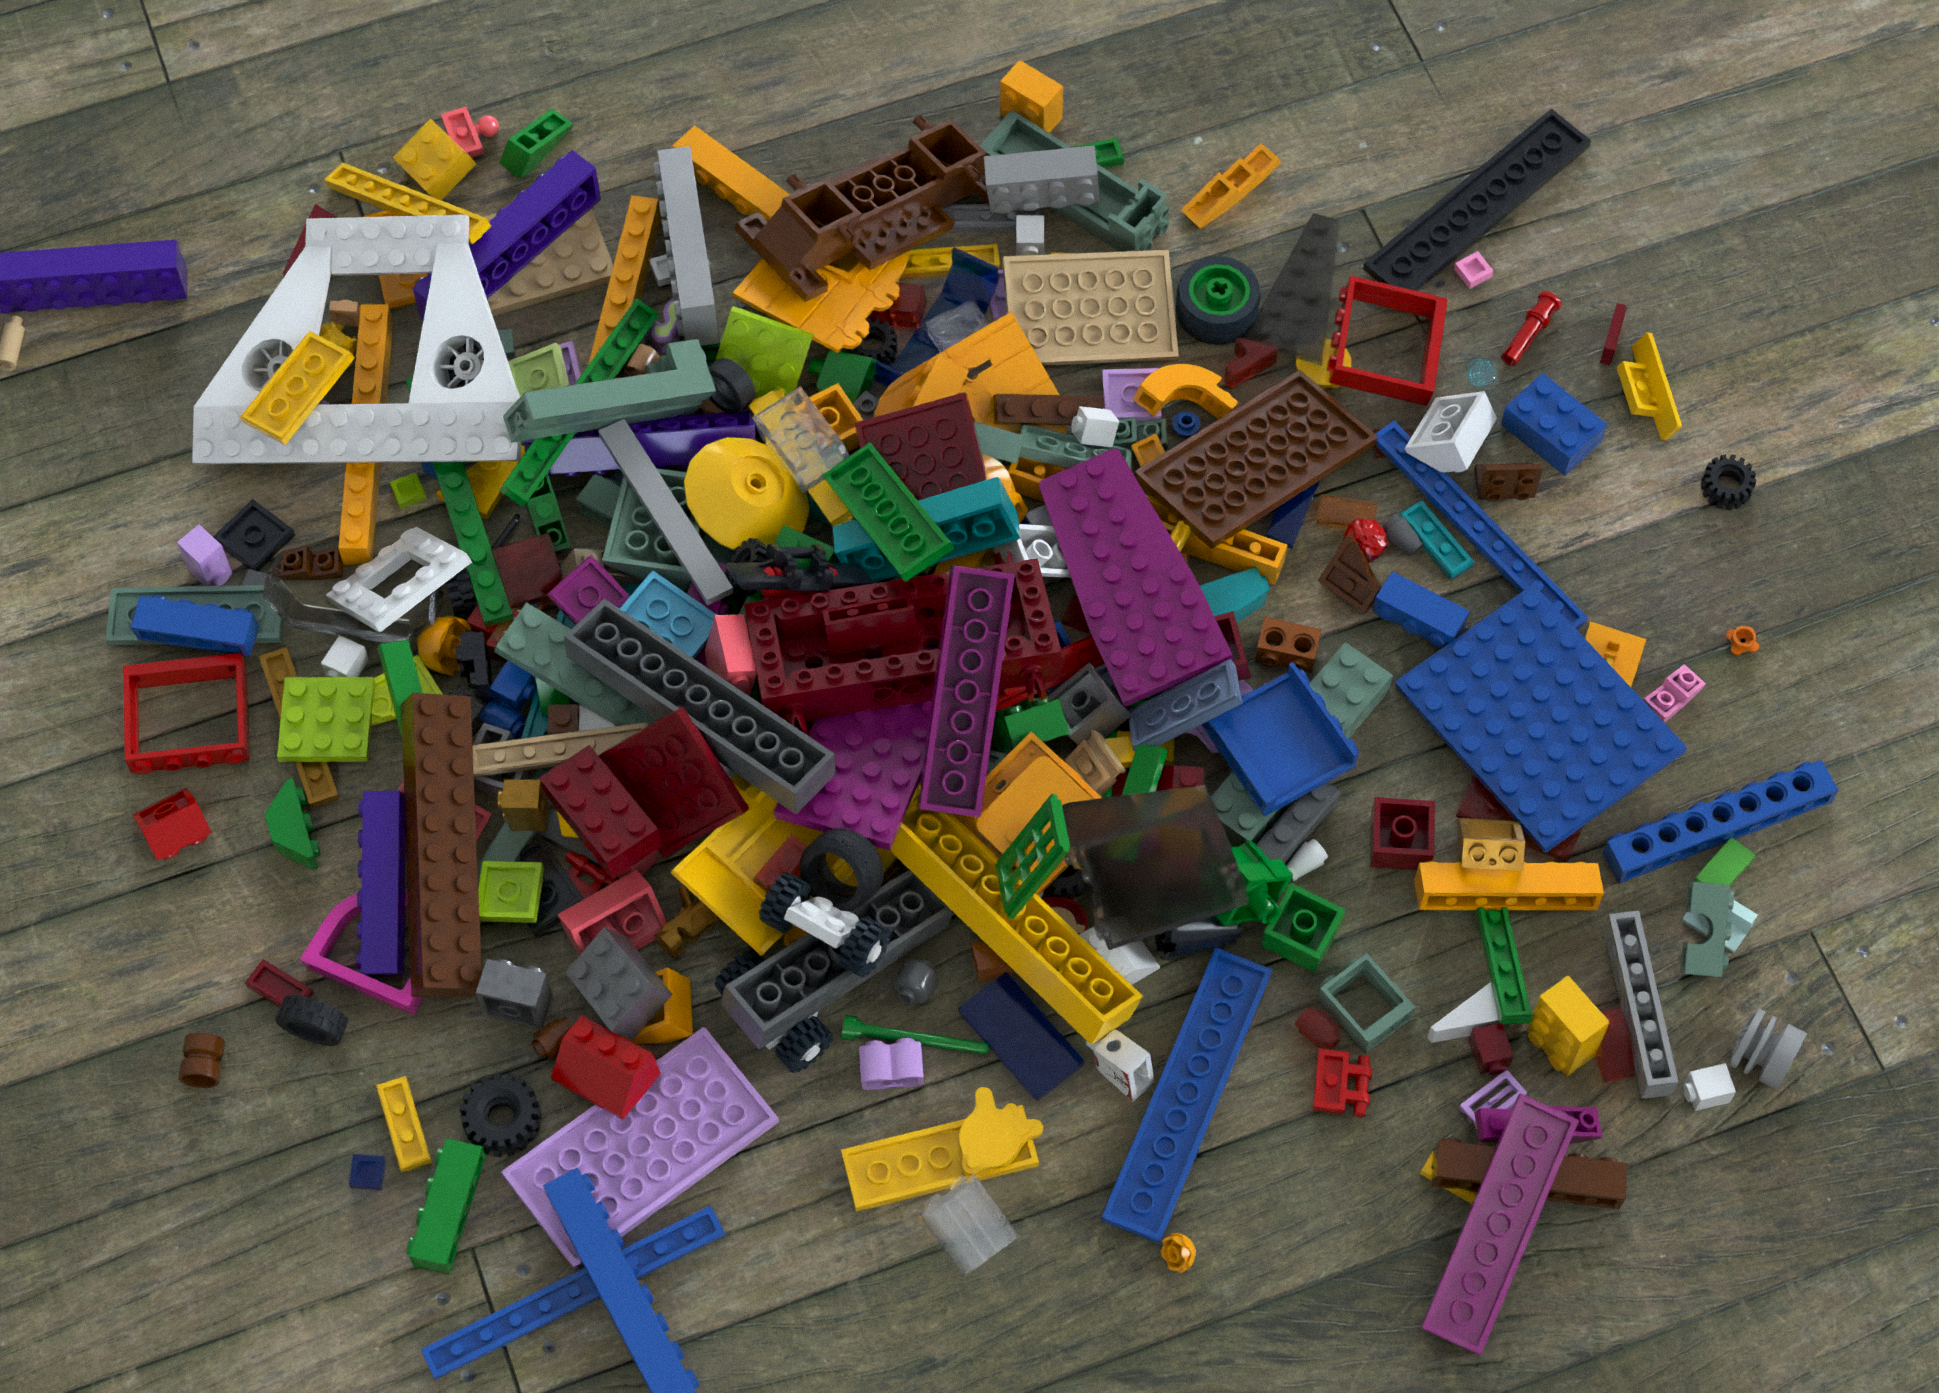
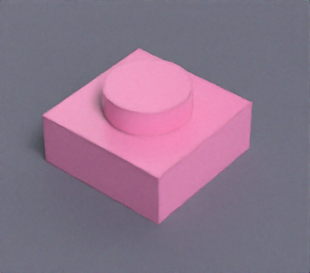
M1478 251L1456 262L1454 270L1469 289L1491 278L1494 272Z

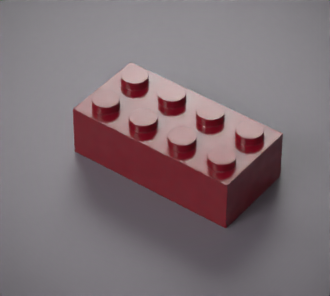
M590 745L539 778L545 796L612 880L663 846L658 828Z

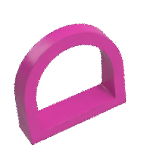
M405 892L406 910H408V892ZM358 893L346 898L327 915L300 961L307 969L415 1015L423 997L411 996V977L402 990H398L327 959L344 927L352 918L362 912V909H359L357 904Z

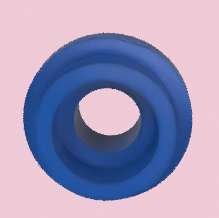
M1182 411L1173 418L1172 428L1181 438L1188 439L1200 430V419L1193 412ZM1182 422H1189L1191 424L1184 425Z

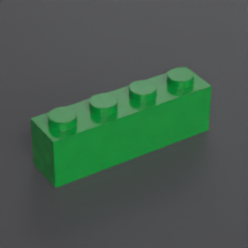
M446 1138L443 1148H438L434 1165L437 1166L434 1177H429L426 1184L425 1195L428 1197L425 1206H420L416 1217L418 1229L416 1235L410 1237L407 1245V1255H409L414 1267L450 1275L486 1159L482 1146Z

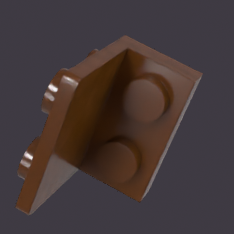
M1476 464L1475 478L1478 500L1498 501L1514 498L1517 500H1527L1535 498L1543 471L1542 464Z

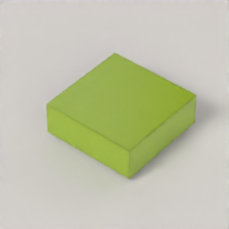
M416 472L389 482L400 509L427 500Z

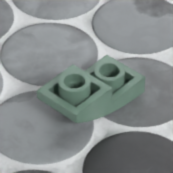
M1136 417L1118 419L1119 424L1113 442L1114 446L1132 450V444L1156 433L1163 448H1169L1168 428L1165 418L1137 422Z

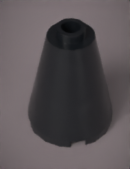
M1160 900L1156 909H1162L1161 917H1155L1154 936L1157 951H1163L1164 953L1160 957L1161 960L1171 961L1231 945L1236 942L1237 937L1241 936V924L1224 926L1211 911V908L1173 900Z

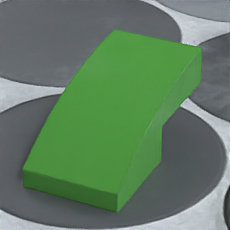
M1731 838L1694 879V882L1724 884L1731 887L1737 877L1752 863L1756 855L1734 838Z

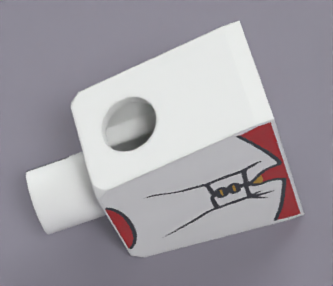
M1112 1030L1106 1037L1104 1036L1093 1045L1086 1041V1045L1094 1052L1096 1067L1099 1072L1132 1102L1155 1082L1150 1054L1118 1030Z

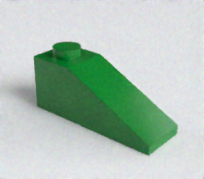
M550 109L508 139L499 164L511 174L521 179L538 166L572 128L574 123L554 109Z

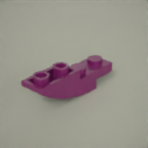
M1549 1106L1579 1120L1569 1144L1596 1140L1602 1137L1597 1107ZM1479 1108L1475 1111L1474 1115L1479 1142L1498 1143L1512 1109Z

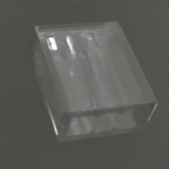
M975 1174L968 1179L961 1175L948 1185L951 1191L941 1198L939 1193L924 1202L923 1205L926 1210L919 1214L963 1277L1019 1237Z

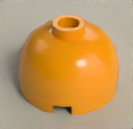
M440 616L431 619L422 628L417 637V648L421 661L428 669L450 676L455 675L453 673L455 670L460 671L459 664H457L455 647L460 646V635L471 631L468 622L453 616Z

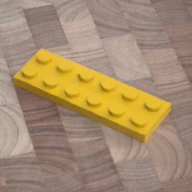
M1023 1105L1017 1106L1020 1115L1027 1119ZM965 1119L841 1149V1155L856 1212L1038 1167L1039 1160L1033 1139L1023 1144L1016 1158L1006 1167L989 1168V1171H984L977 1176H968L962 1170L963 1157L959 1145V1132Z

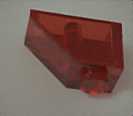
M1619 1006L1600 1010L1610 1022L1595 1055L1603 1082L1634 1076L1631 1037L1622 1008Z

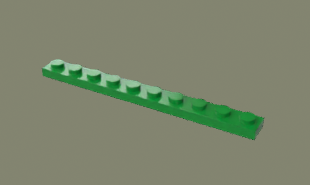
M636 298L574 385L614 379L657 319L659 313ZM575 433L535 439L499 491L524 507Z
M413 377L405 378L409 393L411 392ZM432 462L459 548L467 553L472 561L466 567L485 627L512 620L513 614L463 462Z

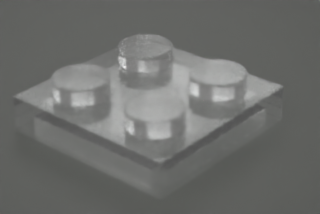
M973 299L924 322L925 330L940 353L989 325Z

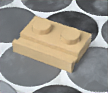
M1092 730L1090 732L1092 736L1088 740L1084 739L1065 761L1102 797L1117 781V775L1120 772L1124 774L1126 770L1101 733Z

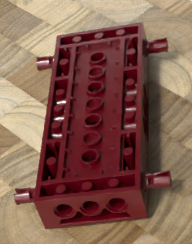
M1007 551V562H1004L1000 552L994 555L996 565L978 567L977 569L1015 574L999 690L1026 686L1029 701L1034 702V690L1037 691L1042 701L1047 697L1044 683L1061 680V648L1039 561L1036 558L1013 562L1012 553ZM950 572L913 577L906 582L900 579L771 599L763 596L761 593L763 601L745 603V621L757 672L755 679L760 704L808 735L805 724L807 720L932 701L939 649L925 650V647L928 645H937L939 647ZM910 593L915 610L919 639L911 640L904 644L894 643L877 649H863L852 651L846 655L836 654L830 656L822 610ZM870 654H878L881 656V658L869 660L866 659V657ZM812 663H818L822 665V667L818 668H807V666Z

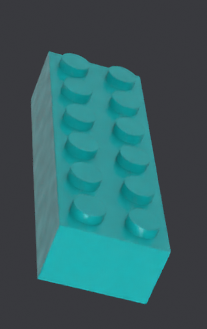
M999 477L918 501L954 547L952 551L931 565L1021 539L1017 511ZM856 520L833 526L834 549L840 563L860 564L873 583L899 575Z

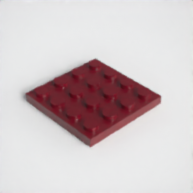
M966 392L854 423L860 449L871 442L917 501L988 480Z
M683 706L598 755L658 828L663 845L658 848V851L662 857L743 815L750 809Z

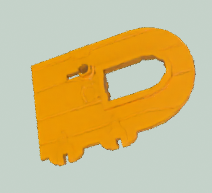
M910 251L871 270H868L860 260L849 273L827 264L816 270L829 284L827 292L807 302L783 281L762 258L735 289L732 297L765 313L778 322L812 333V340L839 353L842 348L854 349L859 346L863 341L862 338L869 334V323L866 319L873 310L885 311L889 309L893 301L899 297L900 288L896 282L907 267Z
M1012 311L929 359L934 361L940 355L966 370H972L982 363L989 361L991 367L975 375L973 380L966 376L958 394L967 393L974 422L1019 434L1021 424H994L993 395H1059ZM927 361L901 375L887 387L878 401L874 417L910 408L912 401L908 400L916 384L921 386L925 378L921 373ZM1026 424L1066 434L1067 430L1066 425ZM1006 465L1004 467L1008 471L1011 465Z

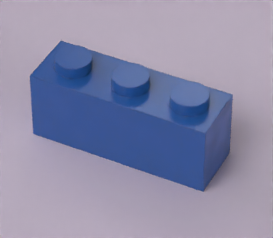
M1393 571L1377 594L1373 611L1380 618L1395 622L1408 633L1418 634L1438 648L1445 647L1459 637L1466 626L1469 611Z

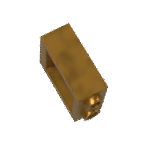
M1459 818L1457 849L1461 868L1523 871L1525 839L1520 822ZM1491 858L1496 859V863L1490 864L1489 860Z

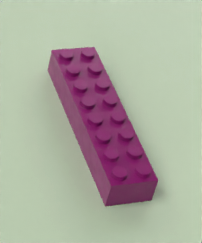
M956 565L950 566L917 807L919 809L981 817L1015 574Z

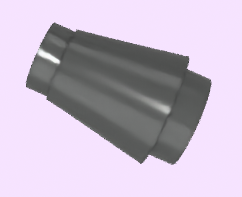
M1395 514L1382 526L1386 532L1387 539L1410 556L1414 555L1423 546V543L1405 517L1401 518L1398 514Z

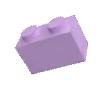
M197 525L177 542L188 571L204 586H221L233 574L222 545L201 525Z

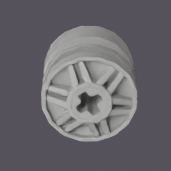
M1758 1009L1746 1021L1733 1046L1729 1066L1736 1069L1741 1058L1744 1057L1749 1062L1743 1073H1750L1757 1064L1762 1067L1758 1081L1778 1090L1807 1033L1788 1024L1778 1034L1774 1032L1777 1017L1772 1016L1768 1026L1764 1027L1760 1025V1022L1766 1012Z

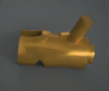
M685 886L678 889L683 904L679 915L674 919L670 918L661 930L655 934L661 948L673 959L686 950L683 941L690 942V944L695 943L697 938L720 920L699 898L694 901L691 891Z

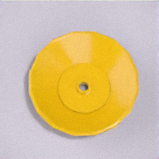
M726 437L705 445L690 460L684 479L687 506L699 527L719 545L735 551L738 546L741 547V543L744 540L748 541V538H755L765 545L774 544L783 525L800 533L804 531L810 511L807 490L784 457L776 449L753 439Z

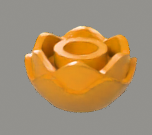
M1170 1233L1167 1238L1162 1240L1161 1256L1167 1261L1168 1268L1179 1273L1188 1270L1194 1263L1196 1256L1195 1246L1191 1239L1180 1233Z

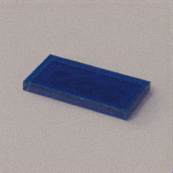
M1006 972L958 1008V1012L983 1041L989 1045L990 1049L1036 1101L1040 1100L1071 1076L1085 1063L1083 1058Z

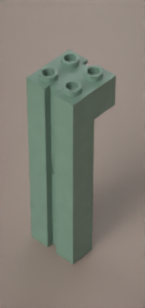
M1013 110L1005 116L980 145L987 153L986 156L1071 148ZM1098 164L1100 202L1088 206L1077 204L1066 205L1063 208H1053L1119 252L1149 251L1153 245L1151 240L1153 238L1156 239L1158 235L1162 236L1170 224L1168 195L1142 178L1138 182L1139 190H1137Z
M699 340L668 343L666 345L667 358L666 356H661L654 364H648L646 366L648 374L524 392L503 415L511 442L601 429L622 419H625L627 424L693 414L702 405V401L707 400L716 392L715 380L710 375L706 363V355L704 350L701 349Z

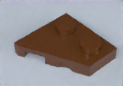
M1351 534L1346 535L1318 579L1321 584L1363 614L1369 611L1382 588L1356 539Z

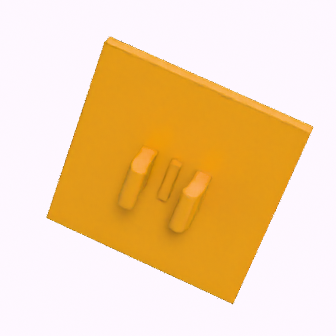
M1590 621L1585 639L1605 660L1606 658L1613 659V669L1631 687L1647 639Z

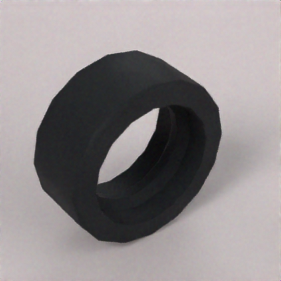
M721 358L708 367L710 375L715 380L716 392L709 399L715 406L725 413L737 414L755 398V387L747 372L739 364L731 359Z

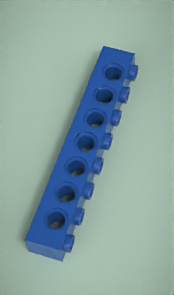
M1822 760L1814 763L1807 761L1788 773L1783 771L1777 772L1770 776L1767 781L1759 784L1756 781L1751 782L1738 792L1722 793L1709 803L1698 802L1692 805L1688 811L1680 814L1677 812L1669 813L1659 822L1653 824L1650 822L1643 823L1630 833L1624 834L1620 832L1614 834L1607 840L1602 854L1618 884L1725 844L1731 838H1741L1832 803L1839 789ZM1793 786L1803 788L1804 792L1796 790ZM1767 796L1775 797L1778 802L1769 800ZM1740 806H1746L1752 812H1746ZM1713 816H1719L1723 818L1725 822H1719L1715 820ZM1687 826L1696 828L1698 832L1689 831ZM1660 837H1667L1671 840V842H1664L1660 839ZM1632 847H1640L1645 852L1638 853Z

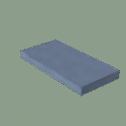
M1229 659L1130 709L1129 712L1132 716L1128 719L1134 752L1137 745L1159 746L1243 704L1236 665L1233 661Z

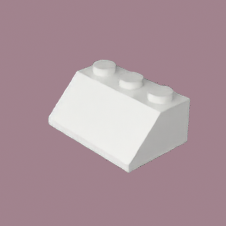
M1485 391L1435 398L1405 447L1406 453L1442 473L1467 470L1497 420Z
M1019 524L1021 539L993 547L995 554L1000 552L1004 562H1007V551H1010L1013 555V562L1038 558L1041 573L1044 577L1071 578L1053 526Z

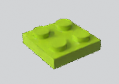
M483 861L478 888L480 921L536 923L544 874L542 862Z

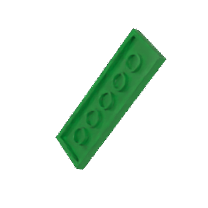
M871 442L822 474L831 489L904 582L954 549L950 540Z

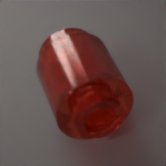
M1311 1006L1307 1007L1295 1022V1026L1299 1028V1033L1318 1049L1328 1048L1332 1050L1342 1037L1339 1034L1341 1027L1321 1010H1315Z

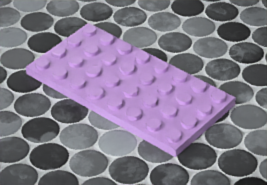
M705 1026L656 1061L661 1075L624 1120L594 1105L501 1172L504 1179L575 1271L582 1267L583 1264L553 1209L543 1185L575 1168H578L581 1175L587 1173L595 1187V1190L591 1192L595 1202L602 1201L609 1213L610 1218L606 1222L610 1230L617 1229L620 1236L623 1237L779 1123L776 1114Z

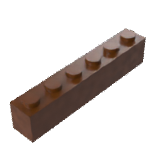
M1456 1138L1438 1140L1433 1150L1431 1186L1478 1192L1496 1147H1493L1488 1142L1461 1143V1140ZM1579 1153L1564 1155L1546 1200L1619 1209L1626 1200L1627 1163L1617 1162V1159L1611 1157H1602L1597 1160L1586 1158L1585 1155Z

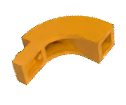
M1173 364L1154 371L1141 383L1132 399L1154 417L1167 403L1180 399L1199 404L1218 420L1232 412L1238 404V401L1232 398L1228 392L1218 387L1222 379L1220 376L1203 367L1190 364Z

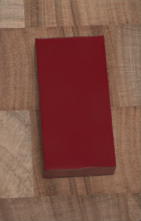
M1616 304L1600 360L1602 364L1609 365L1612 363L1627 310L1624 304Z
M264 959L245 981L247 988L278 1007L281 1006L284 997L287 995L310 998L314 993L310 987Z

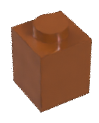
M984 941L971 943V956L978 983L1014 975V970Z

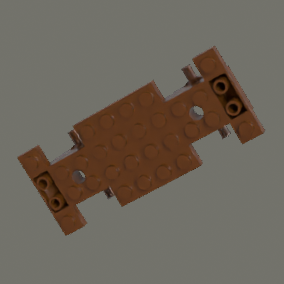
M922 115L915 117L913 124L922 132L911 137L907 147L890 155L884 152L829 179L825 178L816 183L804 184L796 174H793V176L788 177L787 184L795 192L782 199L781 207L768 222L757 212L736 222L735 231L807 302L827 292L829 284L816 271L817 269L853 253L868 270H871L952 230L955 221L942 208L974 192L989 205L984 156L987 153L952 119L941 124H930Z

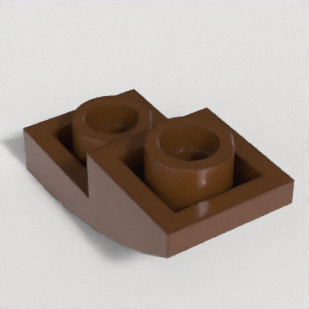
M308 546L283 550L280 552L279 576L282 579L323 580L343 577V561L339 549L334 547L311 551Z

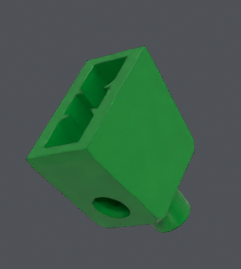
M830 350L825 361L816 357L811 359L808 365V373L819 377L816 388L821 391L838 383L853 404L864 391L869 393L880 362L866 356L844 352L836 353Z

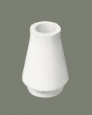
M1315 839L1309 842L1305 841L1286 864L1293 874L1291 879L1293 882L1325 864L1324 860L1328 858V855Z

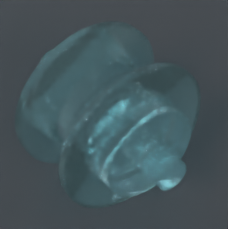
M1488 358L1475 359L1467 367V378L1475 386H1488L1497 378V366Z

